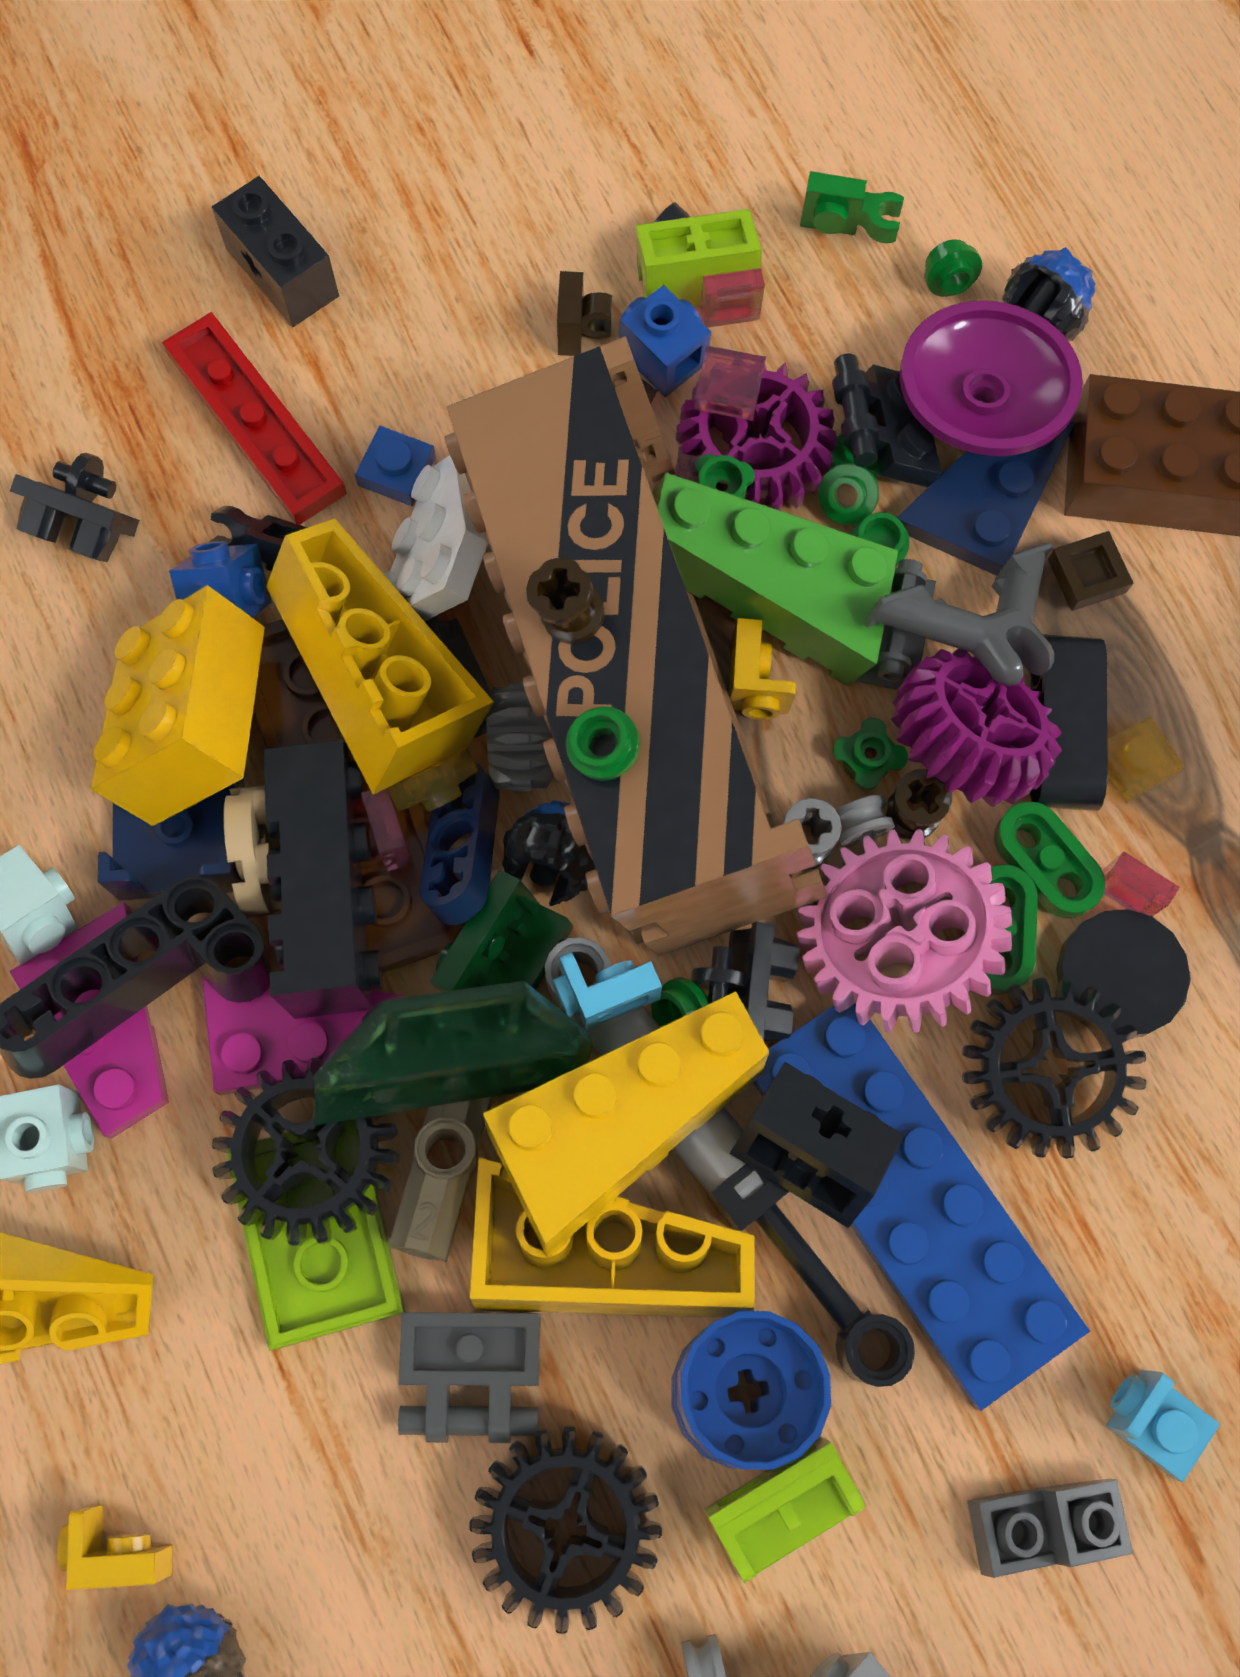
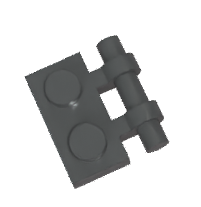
M402 1312L399 1385H427L426 1406L399 1407L398 1434L425 1435L426 1443H448L449 1435L489 1436V1443H510L511 1436H535V1433L539 1430V1407H512V1386H539L541 1313ZM450 1385L490 1386L489 1406H450Z

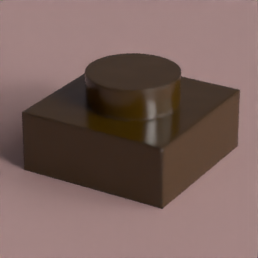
M1109 531L1055 548L1048 557V562L1071 612L1125 594L1134 584Z

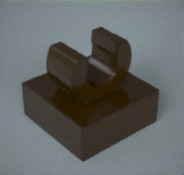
M560 271L557 311L558 355L576 356L581 354L582 333L594 338L611 337L612 295L595 292L584 296L583 272Z

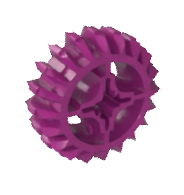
M762 357L755 364L754 370H746L737 359L735 364L732 365L730 376L715 367L713 373L710 374L709 384L697 381L692 391V400H685L681 407L680 419L682 421H680L676 428V441L680 445L678 448L680 466L688 467L687 480L697 483L698 475L695 472V464L701 456L706 454L722 455L713 444L709 431L714 426L722 432V440L729 445V451L726 455L734 457L740 462L748 463L754 470V481L747 487L744 499L781 511L784 500L797 509L798 505L803 502L805 492L814 494L819 489L822 476H825L831 469L834 459L831 451L835 450L837 444V431L832 430L835 417L833 409L823 408L825 403L823 390L807 392L809 387L807 373L794 380L788 378L789 370L786 362L776 372L766 370ZM786 421L797 432L803 449L801 451L791 444L792 437L783 430V424ZM717 483L715 485L719 491L723 492L727 489L724 483Z
M940 649L933 657L926 656L907 675L897 690L898 695L893 701L895 712L891 721L896 727L900 728L896 740L905 746L911 747L908 760L922 763L928 770L926 779L937 777L945 783L947 793L956 789L960 790L971 804L981 797L992 807H995L1002 801L1014 804L1019 798L1028 795L1032 789H1037L1049 776L1048 771L1056 763L1054 760L1061 752V748L1055 738L1059 737L1062 732L1057 725L1048 720L1047 715L1052 709L1040 703L1042 693L1030 690L1023 683L1024 676L1017 685H1001L991 677L976 656L972 657L967 651L957 649L953 653Z

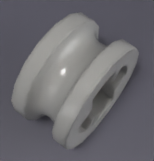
M883 795L860 798L836 809L843 828L839 838L842 846L861 844L865 836L876 839L895 827L893 819L883 815V808L887 805Z
M716 1634L707 1636L706 1643L701 1647L694 1646L690 1640L681 1642L688 1677H726Z

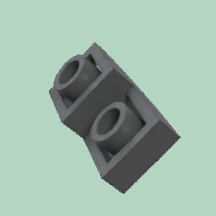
M1117 1479L1055 1485L967 1501L980 1572L984 1576L995 1578L1056 1564L1074 1567L1133 1554Z

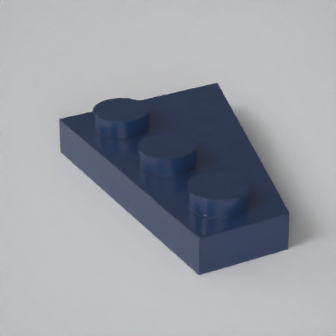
M1070 421L1066 428L1047 444L1025 453L1008 456H988L966 451L897 518L903 523L909 537L993 575H999L1000 569L1006 564L1007 559H1010V555L1014 553L1075 422Z

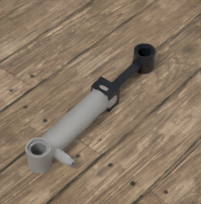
M583 937L568 938L558 943L549 953L545 964L547 990L553 1002L563 1009L552 981L561 975L560 956L572 952L576 962L590 965L596 975L611 966L605 950L595 941ZM596 979L591 986L598 984ZM644 1006L589 1030L585 1029L579 1013L567 1017L563 1011L541 1028L537 1036L526 1044V1048L535 1060H540L549 1052L556 1051L581 1031L601 1057L661 1027ZM725 1107L697 1131L694 1130L676 1145L673 1150L708 1193L707 1198L731 1229L741 1232L755 1221L840 1328L836 1334L835 1348L836 1357L842 1370L853 1380L874 1387H888L903 1380L911 1370L915 1356L913 1340L907 1328L894 1318L882 1314H872L868 1309L861 1312L776 1205V1202L789 1193V1191L729 1154L743 1130ZM872 1329L878 1330L885 1335L890 1346L887 1362L877 1370L866 1368L858 1355L860 1339Z

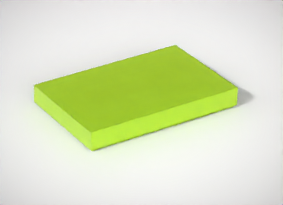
M351 1116L342 1126L345 1132L338 1140L335 1150L337 1161L350 1176L354 1173L360 1152L359 1133L356 1123ZM289 1132L284 1133L295 1143L293 1152L299 1154V1156L292 1158L294 1165L302 1160L310 1165L315 1164L329 1173V1168L318 1159L321 1151L313 1147L321 1144L319 1137L313 1142H309L304 1138L299 1139ZM272 1137L258 1140L256 1143L255 1167L261 1184L269 1178L265 1172L273 1163L276 1155L275 1141ZM227 1153L228 1160H231V1153ZM236 1177L232 1178L233 1183L237 1181ZM310 1178L297 1185L293 1191L287 1189L276 1202L284 1207L305 1208L323 1203L335 1196L337 1192L319 1178ZM370 1184L364 1195L376 1203L378 1206L377 1212L371 1216L361 1211L356 1204L352 1206L349 1211L356 1221L357 1229L350 1234L345 1233L338 1226L335 1218L329 1220L332 1232L329 1243H317L312 1233L311 1224H308L303 1244L301 1246L289 1245L286 1236L287 1222H285L280 1234L274 1240L263 1238L261 1236V1226L266 1214L250 1226L242 1224L269 1351L406 1312L392 1251L389 1247L381 1204L375 1186ZM248 1198L238 1203L239 1212L249 1200Z

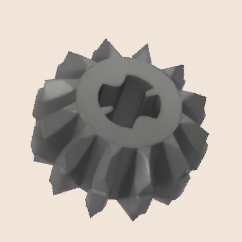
M523 683L509 684V687H493L489 697L494 703L488 711L486 718L489 776L492 784L496 789H512V792H531L532 788H547L553 779V772L546 757L543 742L551 739L552 734L549 731L544 716L537 717L535 715Z

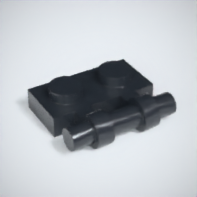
M847 353L838 356L834 361L836 376L832 380V388L835 401L843 407L845 420L841 424V433L845 447L852 451L854 464L858 467H867L877 461L880 476L929 487L942 475L934 435L915 418L905 402L900 385V371L873 364L864 372L859 368L856 355Z

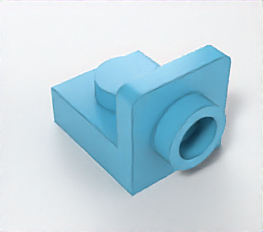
M572 952L559 957L560 970L563 976L552 980L566 1016L571 1017L579 1013L586 1030L660 1000L662 990L661 982L652 962L650 961L635 968L632 960L623 961L602 970L595 976L598 984L587 988Z
M1142 1370L1139 1376L1136 1374L1129 1375L1120 1384L1111 1399L1110 1408L1115 1412L1105 1427L1172 1479L1184 1482L1217 1431L1220 1423L1173 1388L1174 1381L1163 1372Z

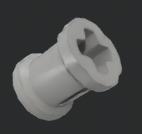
M810 798L800 800L792 805L784 818V823L799 818L801 826H811L812 836L819 838L816 844H808L816 865L803 870L816 869L825 859L829 858L834 845L840 838L842 828L840 816L833 806L824 800Z

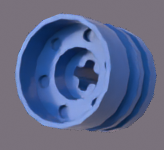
M738 1311L712 1322L701 1330L682 1350L671 1377V1407L682 1435L701 1456L732 1469L773 1470L800 1458L821 1435L831 1408L830 1372L819 1346L797 1323L770 1311ZM738 1372H744L746 1382L751 1384L758 1383L761 1389V1397L754 1398L750 1402V1413L745 1412L742 1402H730L728 1397V1388L738 1384Z

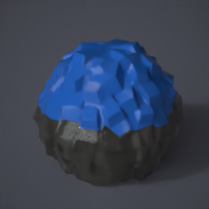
M168 1604L161 1613L146 1622L145 1628L134 1637L133 1644L135 1648L128 1657L127 1668L130 1671V1677H245L243 1666L246 1658L236 1637L237 1630L232 1627L230 1619H226L222 1614L216 1613L214 1608L206 1609L204 1605L195 1607L194 1604L182 1606Z

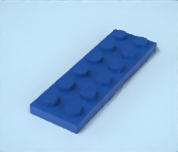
M856 1003L841 1013L836 1011L833 1005L794 1031L790 1038L782 1039L769 1048L763 1073L753 1084L763 1097L784 1062H787L804 1074L813 1076L825 1087L859 1108L873 1113L882 1122L904 1135L875 1196L855 1219L851 1228L976 1410L982 1411L1089 1333L1090 1330L873 1022L869 1020L864 1026L858 1023L855 1012Z

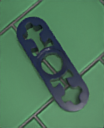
M473 762L463 763L449 770L439 780L434 792L419 893L427 907L440 922L446 925H457L471 919L481 910L488 897L500 793L499 789H496L492 784L489 775L483 767ZM472 832V835L464 844L449 851L450 847L460 837Z

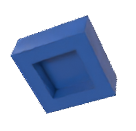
M379 425L355 473L358 486L413 506L415 499L411 497L414 483L425 466H432L436 458L434 446Z

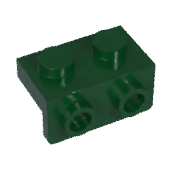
M499 870L489 885L488 897L484 906L475 916L467 920L456 940L448 944L441 952L436 964V972L431 978L430 983L458 1009L503 1033H509L514 1028L544 978L545 964L549 953L558 943L568 938L573 930V924L567 917L540 905L520 879Z

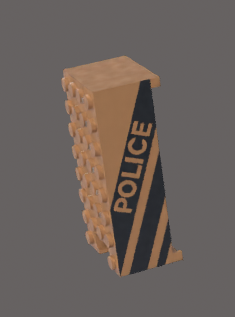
M626 336L446 406L454 429V433L445 436L447 449L457 472L460 475L465 473L472 491L464 494L465 505L471 521L478 533L484 532L491 552L483 554L487 573L496 592L504 593L511 613L503 615L507 635L516 654L523 653L532 675L523 678L528 700L537 717L544 716L549 731L553 735V738L543 742L544 750L556 780L561 781L564 779L573 797L574 803L564 806L565 815L576 844L579 847L585 845L594 862L596 869L586 872V880L599 913L610 911L611 916L632 932L637 944L644 942L656 955L662 956L750 925L756 921H761L827 898L828 896L818 869L793 878L792 873L816 865L799 818L775 827L694 596L685 588L652 494L655 489L653 482L661 480L665 473L672 475L676 473ZM563 557L575 560L580 568L588 573L593 587L596 588L604 602L605 617L603 624L597 633L585 642L567 644L553 638L544 627L538 612L532 609L527 601L526 587L530 575L549 559ZM569 594L568 597L577 596V594ZM564 606L555 608L556 610L564 609ZM607 706L621 710L634 722L640 735V751L635 763L626 773L615 779L602 781L588 778L574 767L567 754L566 738L570 726L578 716L589 709ZM613 735L600 736L594 742L593 754L597 756L610 754L616 747V737Z

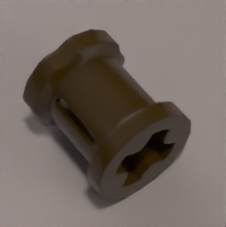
M563 557L549 559L530 575L526 587L527 601L532 609L540 615L541 621L549 635L559 642L576 644L585 642L597 633L605 617L604 602L596 588L593 587L588 573L582 570L575 560ZM569 594H577V596L568 597ZM564 606V609L556 610L555 608Z
M916 769L906 773L899 780L894 793L887 801L885 817L893 819L895 827L892 830L895 829L899 838L912 839L917 829L922 830L924 839L929 837L937 829L939 822L949 812L952 804V792L947 793L945 783L937 777L926 779L927 769ZM910 801L913 804H917L923 801L927 804L928 810L921 807L912 811L908 807L907 802Z

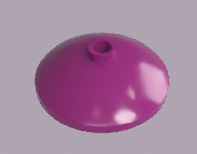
M983 300L963 302L948 306L930 315L910 336L900 365V385L905 402L921 425L945 443L961 450L981 455H1016L1032 451L1047 444L1057 437L1069 424L1082 394L1081 366L1074 349L1065 336L1041 316L1022 307L1004 302Z

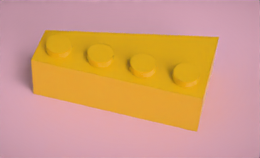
M335 518L285 535L266 588L372 794L374 795L468 748L494 703L477 681Z
M736 991L483 1113L488 1135L547 1258L566 1244L567 1239L591 1218L595 1219L616 1201V1197L646 1171L649 1172L665 1159L668 1153L691 1132L697 1131L762 1075L769 1050Z
M479 1157L470 1300L475 1310L724 1318L738 1311H753L755 1308V1236L670 1211L664 1213L629 1203L628 1199L617 1196L616 1201L595 1219L591 1218L567 1239L566 1244L547 1258L503 1164Z

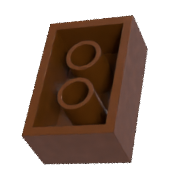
M1090 374L1082 388L1079 404L1070 420L1075 422L1069 434L1064 516L1240 536V392Z

